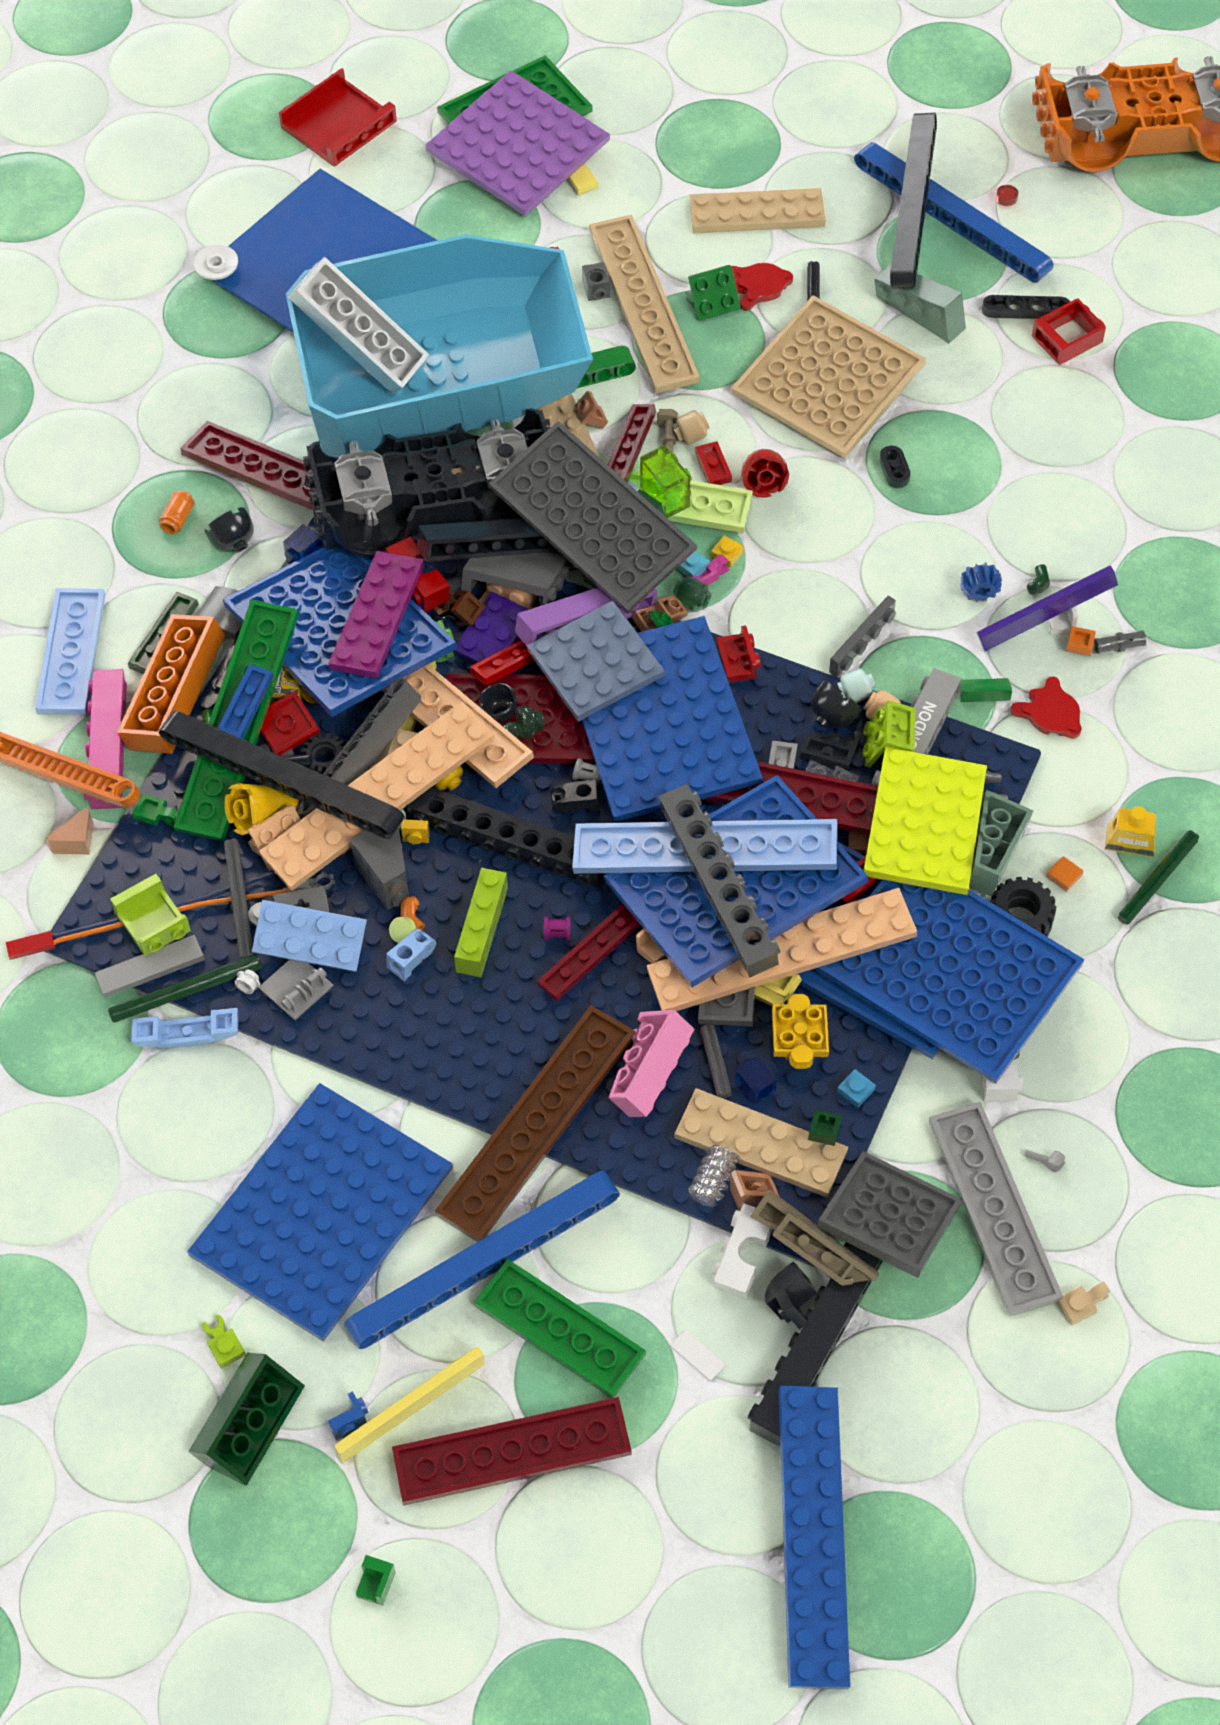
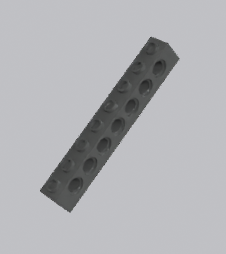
M685 784L658 796L661 810L749 978L779 965L777 954L781 953L776 940L774 938L770 940L766 933L769 931L765 919L763 917L758 918L755 912L758 910L752 895L747 897L744 891L746 885L742 876L734 873L732 869L735 867L729 853L724 854L721 848L724 844L719 833H713L710 828L713 824L707 811L702 813L699 807L702 803L697 792H691L688 784ZM685 814H692L690 817H682ZM697 834L703 835L700 838H693ZM707 855L714 856L711 859H704V857ZM718 876L726 877L723 880H715ZM730 897L737 898L735 901L732 902L726 901V899ZM742 918L748 919V921L745 923L737 922L739 919ZM752 940H759V941H760V942H759L758 944H756V945H750V944H748V943H749L750 941H752Z

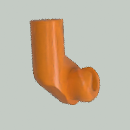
M407 896L401 902L400 917L412 919L416 929L423 930L425 924L415 916V910L418 909L419 901L414 896Z

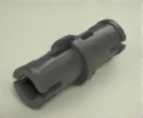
M1143 630L1127 634L1118 632L1115 636L1094 639V647L1097 654L1114 650L1123 652L1126 648L1146 646V635ZM1128 639H1129V642L1119 643V644H1113V645L1111 644V642H1116V641H1122V640H1128Z

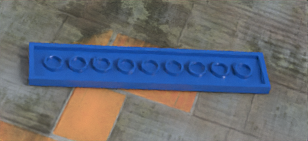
M780 1386L779 1419L788 1688L849 1689L850 1664L838 1387Z

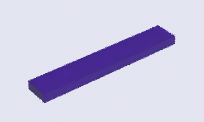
M1111 565L976 632L981 646L986 652L1117 586L1118 581L1115 571Z

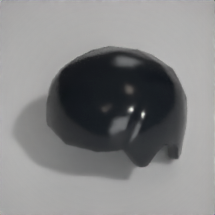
M497 683L491 685L480 694L481 705L479 707L498 723L511 719L517 710L518 702L515 692L508 684Z

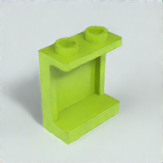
M157 874L110 898L115 914L144 956L159 951L163 946L174 940L181 939L186 933L191 931L185 914L180 913L165 892L162 881Z

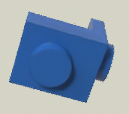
M353 1391L348 1393L352 1409L328 1420L335 1440L341 1437L344 1439L367 1423L365 1414L369 1412L362 1397L356 1399Z

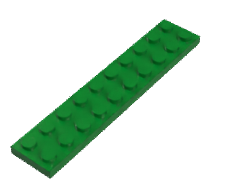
M250 600L209 725L218 728L249 664L271 671L274 674V678L243 740L256 745L300 614L298 609ZM197 756L173 827L175 831L224 842L229 827L225 812V796L230 794L232 790L229 787L234 784L243 783L245 776Z

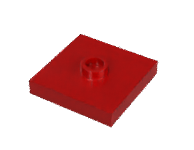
M295 690L269 705L261 728V733L274 754L279 756L321 732Z

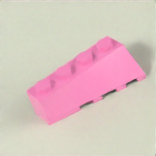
M675 1010L640 1012L637 1020L640 1022L639 1029H634L635 1035L632 1038L634 1041L632 1048L626 1050L623 1057L626 1062L625 1067L618 1071L609 1095V1099L629 1117H647L652 1111L654 1102L659 1093L664 1089L666 1080L671 1071L676 1067L683 1049L689 1044L694 1028Z

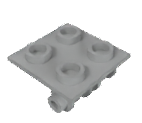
M289 960L258 988L296 1020L334 985L325 978L327 974L322 968L316 970L309 963Z

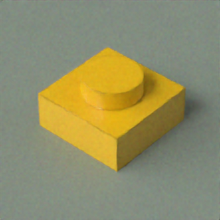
M724 535L711 550V557L715 559L718 555L723 554L728 559L725 565L731 568L743 554L744 546Z
M403 820L401 826L403 842L412 844L429 843L428 821Z

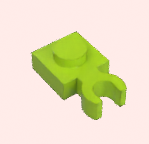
M218 1314L216 1319L219 1325L215 1329L209 1328L206 1322L202 1323L205 1334L213 1338L207 1341V1344L222 1369L246 1356V1352L232 1328L224 1332L226 1328L225 1323Z

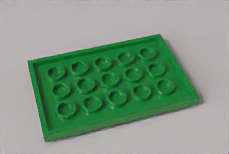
M546 55L513 70L514 73L581 116L593 112L592 104ZM505 75L437 106L438 114L447 124H450Z

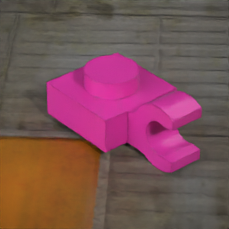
M723 554L718 555L710 561V564L706 566L707 570L698 577L696 575L694 577L691 575L686 577L698 590H701L718 580L719 575L729 571V568L725 565L728 559Z

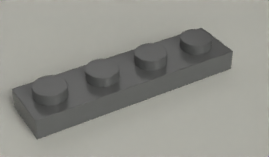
M888 595L830 658V674L838 677L843 670L847 671L852 665L853 659L857 655H862L866 650L869 641L879 636L882 627L886 623L892 622L896 615V600Z

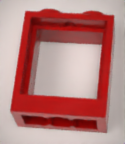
M1077 298L1035 320L1032 337L1061 365L1103 343L1106 326L1101 319H1098L1091 312L1087 305ZM1075 320L1087 334L1067 343L1055 329Z

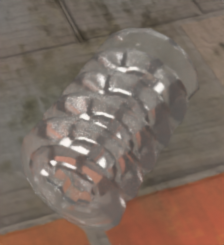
M712 1145L707 1148L706 1156L702 1158L701 1166L697 1169V1175L693 1178V1184L688 1189L690 1197L709 1207L716 1206L714 1200H723L724 1195L720 1191L728 1189V1185L725 1182H729L731 1179L729 1172L736 1170V1166L733 1163H739L741 1160L737 1153L720 1145Z

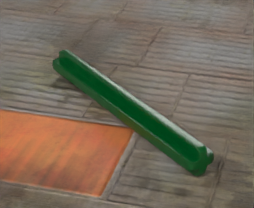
M1189 830L1184 834L1119 912V921L1126 925L1131 923L1196 845L1199 839L1197 833Z

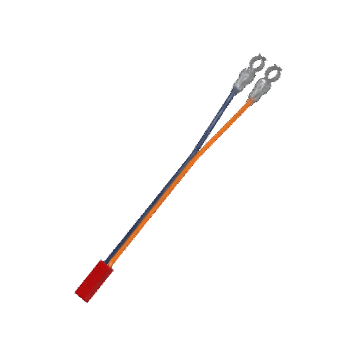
M270 870L268 872L244 880V885H248L250 883L272 876L276 873L273 870ZM322 873L316 879L309 878L293 891L319 887L320 885L316 883L323 877L331 880L325 886L327 890L332 884H335V880H332L334 878L333 874ZM230 886L198 898L174 904L182 912L201 906L232 902L231 897L208 900L229 892ZM285 887L282 890L246 895V900L270 897L274 894L291 892V890ZM119 918L57 934L47 931L6 942L8 957L10 960L52 950L55 949V945L58 943L123 927V924Z

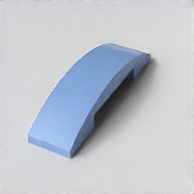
M238 1008L211 1010V1016L161 1021L159 1016L132 1019L131 1043L143 1047L175 1048L218 1042L238 1034Z

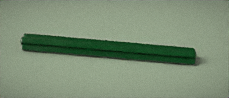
M252 955L108 1009V1013L112 1022L116 1023L238 977L237 973L239 971L251 970L254 972L262 968L260 959L257 955Z

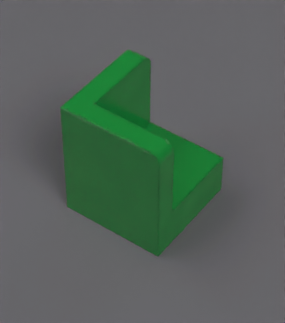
M365 1555L361 1565L363 1575L358 1585L356 1596L383 1606L396 1573L394 1564Z

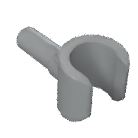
M1029 1150L1025 1153V1157L1045 1163L1052 1172H1058L1065 1164V1155L1059 1151H1054L1050 1157Z

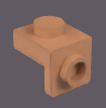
M586 391L574 407L582 423L603 429L607 425L608 420L601 406H598L592 392Z

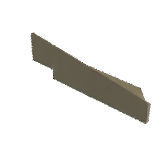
M771 1190L766 1192L750 1216L752 1219L774 1229L775 1231L772 1236L842 1286L867 1280L876 1281L879 1277L877 1270L828 1233L817 1228L815 1223Z

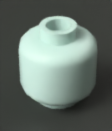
M861 668L843 674L840 678L841 682L837 683L842 691L841 694L847 699L850 697L856 703L869 699L873 693L872 688L876 687L872 674L866 675L865 671Z

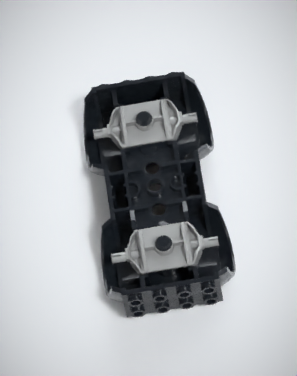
M530 408L526 409L523 420L515 428L504 430L500 426V421L495 419L494 422L493 419L490 421L492 432L483 433L482 436H475L465 432L461 423L456 424L451 431L399 439L391 434H387L382 444L371 451L362 452L359 448V442L354 441L353 444V441L349 443L350 454L341 455L339 458L329 456L323 452L320 441L313 442L306 446L307 456L303 457L305 471H309L305 473L306 486L312 489L309 491L310 503L314 507L316 506V508H313L315 523L320 524V526H317L319 541L324 540L326 550L343 547L355 555L374 557L376 551L386 552L385 548L407 537L418 535L419 525L522 518L489 488V483L551 428L549 419L544 418L542 410ZM459 467L465 470V473L462 475L460 472L456 473V475L452 473V469Z

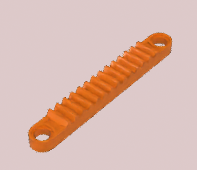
M0 732V762L7 766L10 765L13 768H18L20 771H26L28 774L32 773L36 777L40 776L44 780L48 779L52 783L56 782L60 786L63 785L68 789L70 787L74 791L78 790L82 794L86 793L89 797L94 796L97 800L101 799L105 803L110 802L120 807H131L139 800L140 790L130 779ZM125 789H131L127 797L120 798L121 793Z

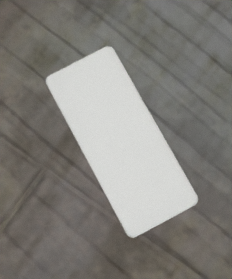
M686 1330L671 1344L672 1348L709 1380H712L725 1367V1364Z

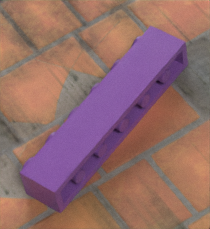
M598 587L517 613L515 633L527 646L613 600ZM654 589L628 614L619 605L617 607L626 619L630 618L635 611L654 606L658 591Z

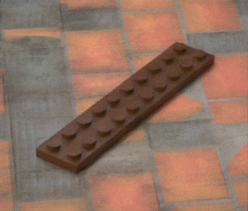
M590 1005L436 1208L435 1216L477 1242L485 1238L632 1042L635 1031Z

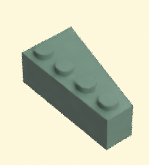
M891 264L874 278L877 297L948 344L966 329L962 292L917 274L915 288L891 289Z
M986 790L980 809L970 888L992 897L1027 830L1033 810Z

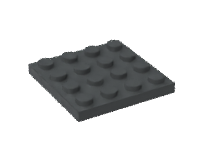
M863 1151L819 1218L816 1227L919 1278L960 1208L962 1199Z

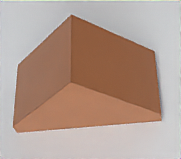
M87 807L45 837L53 854H90L94 823Z
M739 1170L731 1172L730 1191L739 1211H741L743 1203L756 1208L768 1190L779 1196L770 1174Z

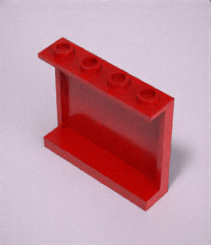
M343 68L331 74L327 79L279 112L281 129L333 167L397 122L395 105L389 101L382 106L345 79Z

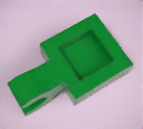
M143 793L132 812V816L135 820L156 826L162 820L167 825L174 827L179 811L174 808H168L166 800Z

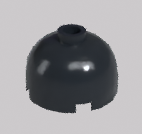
M237 508L239 512L235 514L230 510L217 517L208 525L210 530L205 529L204 532L215 548L225 552L235 550L236 553H239L248 547L247 543L251 540L254 533V524L245 508Z
M826 681L821 682L812 695L811 707L812 711L817 715L815 721L824 728H827L829 725L834 728L849 726L859 716L862 709L850 697L847 699L841 694L842 691Z

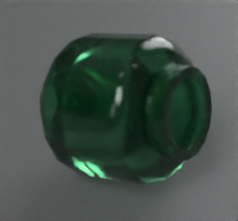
M686 577L682 582H677L673 590L675 598L680 600L686 610L691 612L704 610L711 599L708 585L693 577Z

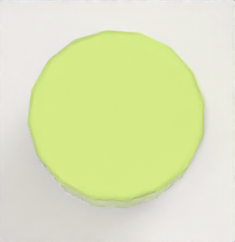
M408 917L395 918L389 927L390 936L397 943H400L416 930L415 923Z

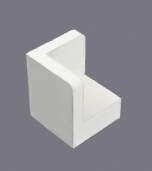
M1076 606L1047 620L1050 635L1069 634L1071 627H1076L1078 620Z

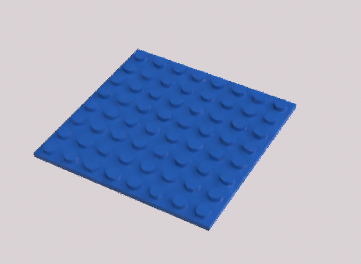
M320 168L228 246L236 252L238 266L230 276L212 281L294 333L286 293L305 270L312 269L324 257L332 264L438 240Z

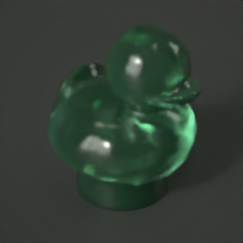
M522 706L515 711L517 723L510 721L504 725V728L514 737L518 738V735H520L522 738L528 739L533 737L536 732L543 731L544 716L542 712H535L529 706Z

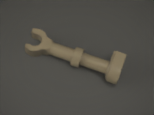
M659 409V412H657V424L664 426V435L662 436L664 458L660 462L661 473H665V467L669 465L673 467L674 473L678 471V462L674 458L676 437L673 432V425L676 424L678 413L673 409Z

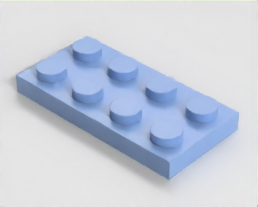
M262 900L252 953L357 972L367 920Z

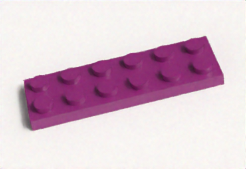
M376 551L329 660L330 670L378 678L424 568L423 559Z

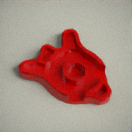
M756 263L747 267L732 266L737 293L744 294L740 300V307L744 311L751 310L759 302L772 301L779 298L781 292L793 282V274L790 271L781 269L774 264Z
M1049 677L1043 688L1031 689L1028 697L1032 702H1015L1011 706L1010 711L1013 716L1029 720L1036 729L1046 735H1049V732L1060 733V736L1075 739L1081 734L1080 707L1071 695L1063 691L1060 686V680L1057 677Z

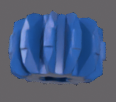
M986 562L982 565L976 563L974 567H967L966 571L961 573V590L968 600L975 599L978 602L984 599L987 601V598H995L996 593L1001 592L1002 577L995 565L988 566Z

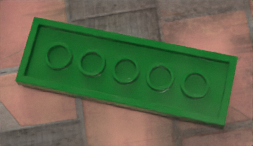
M509 1259L505 1261L474 1301L475 1307L610 1398H614L646 1355L645 1349Z

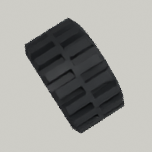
M1016 877L1015 881L1010 878L1005 881V885L1000 883L997 886V890L994 891L990 902L1012 916L1014 915L1009 911L1011 908L1022 907L1033 913V917L1025 919L1016 918L1045 936H1049L1056 913V900L1054 896H1050V889L1048 887L1044 889L1043 883L1040 881L1035 883L1033 878L1029 877L1027 880H1022V877Z

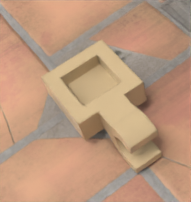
M1105 1282L1097 1284L1088 1292L1085 1291L1083 1286H1080L1063 1295V1299L1059 1300L1058 1305L1073 1326L1094 1315L1097 1312L1095 1304L1109 1297L1107 1293L1110 1292V1289Z

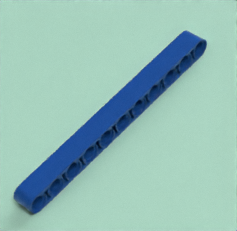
M870 142L855 154L854 161L858 168L901 196L906 162L874 142ZM930 179L926 213L1033 283L1039 282L1053 270V261L1047 254Z
M599 1171L356 1312L345 1321L344 1326L359 1349L367 1348L497 1272L507 1259L514 1262L611 1205L618 1199L620 1193L606 1172Z

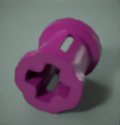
M544 917V940H548L549 937L570 940L571 917H566V919H549V917Z

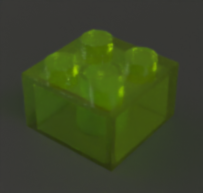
M663 445L641 456L640 488L662 503L665 517L669 518L689 508L691 496L690 482L692 477L689 470L681 466L675 453L670 452Z

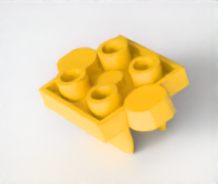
M804 994L791 995L787 1004H772L774 1057H786L796 1069H808L811 1067L813 1057H828L829 1042L826 1005H810L809 998Z

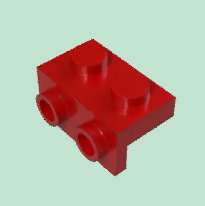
M741 626L740 634L716 637V646L728 682L755 679L757 668H760V658L758 653L754 654V637L752 633H748L747 626Z

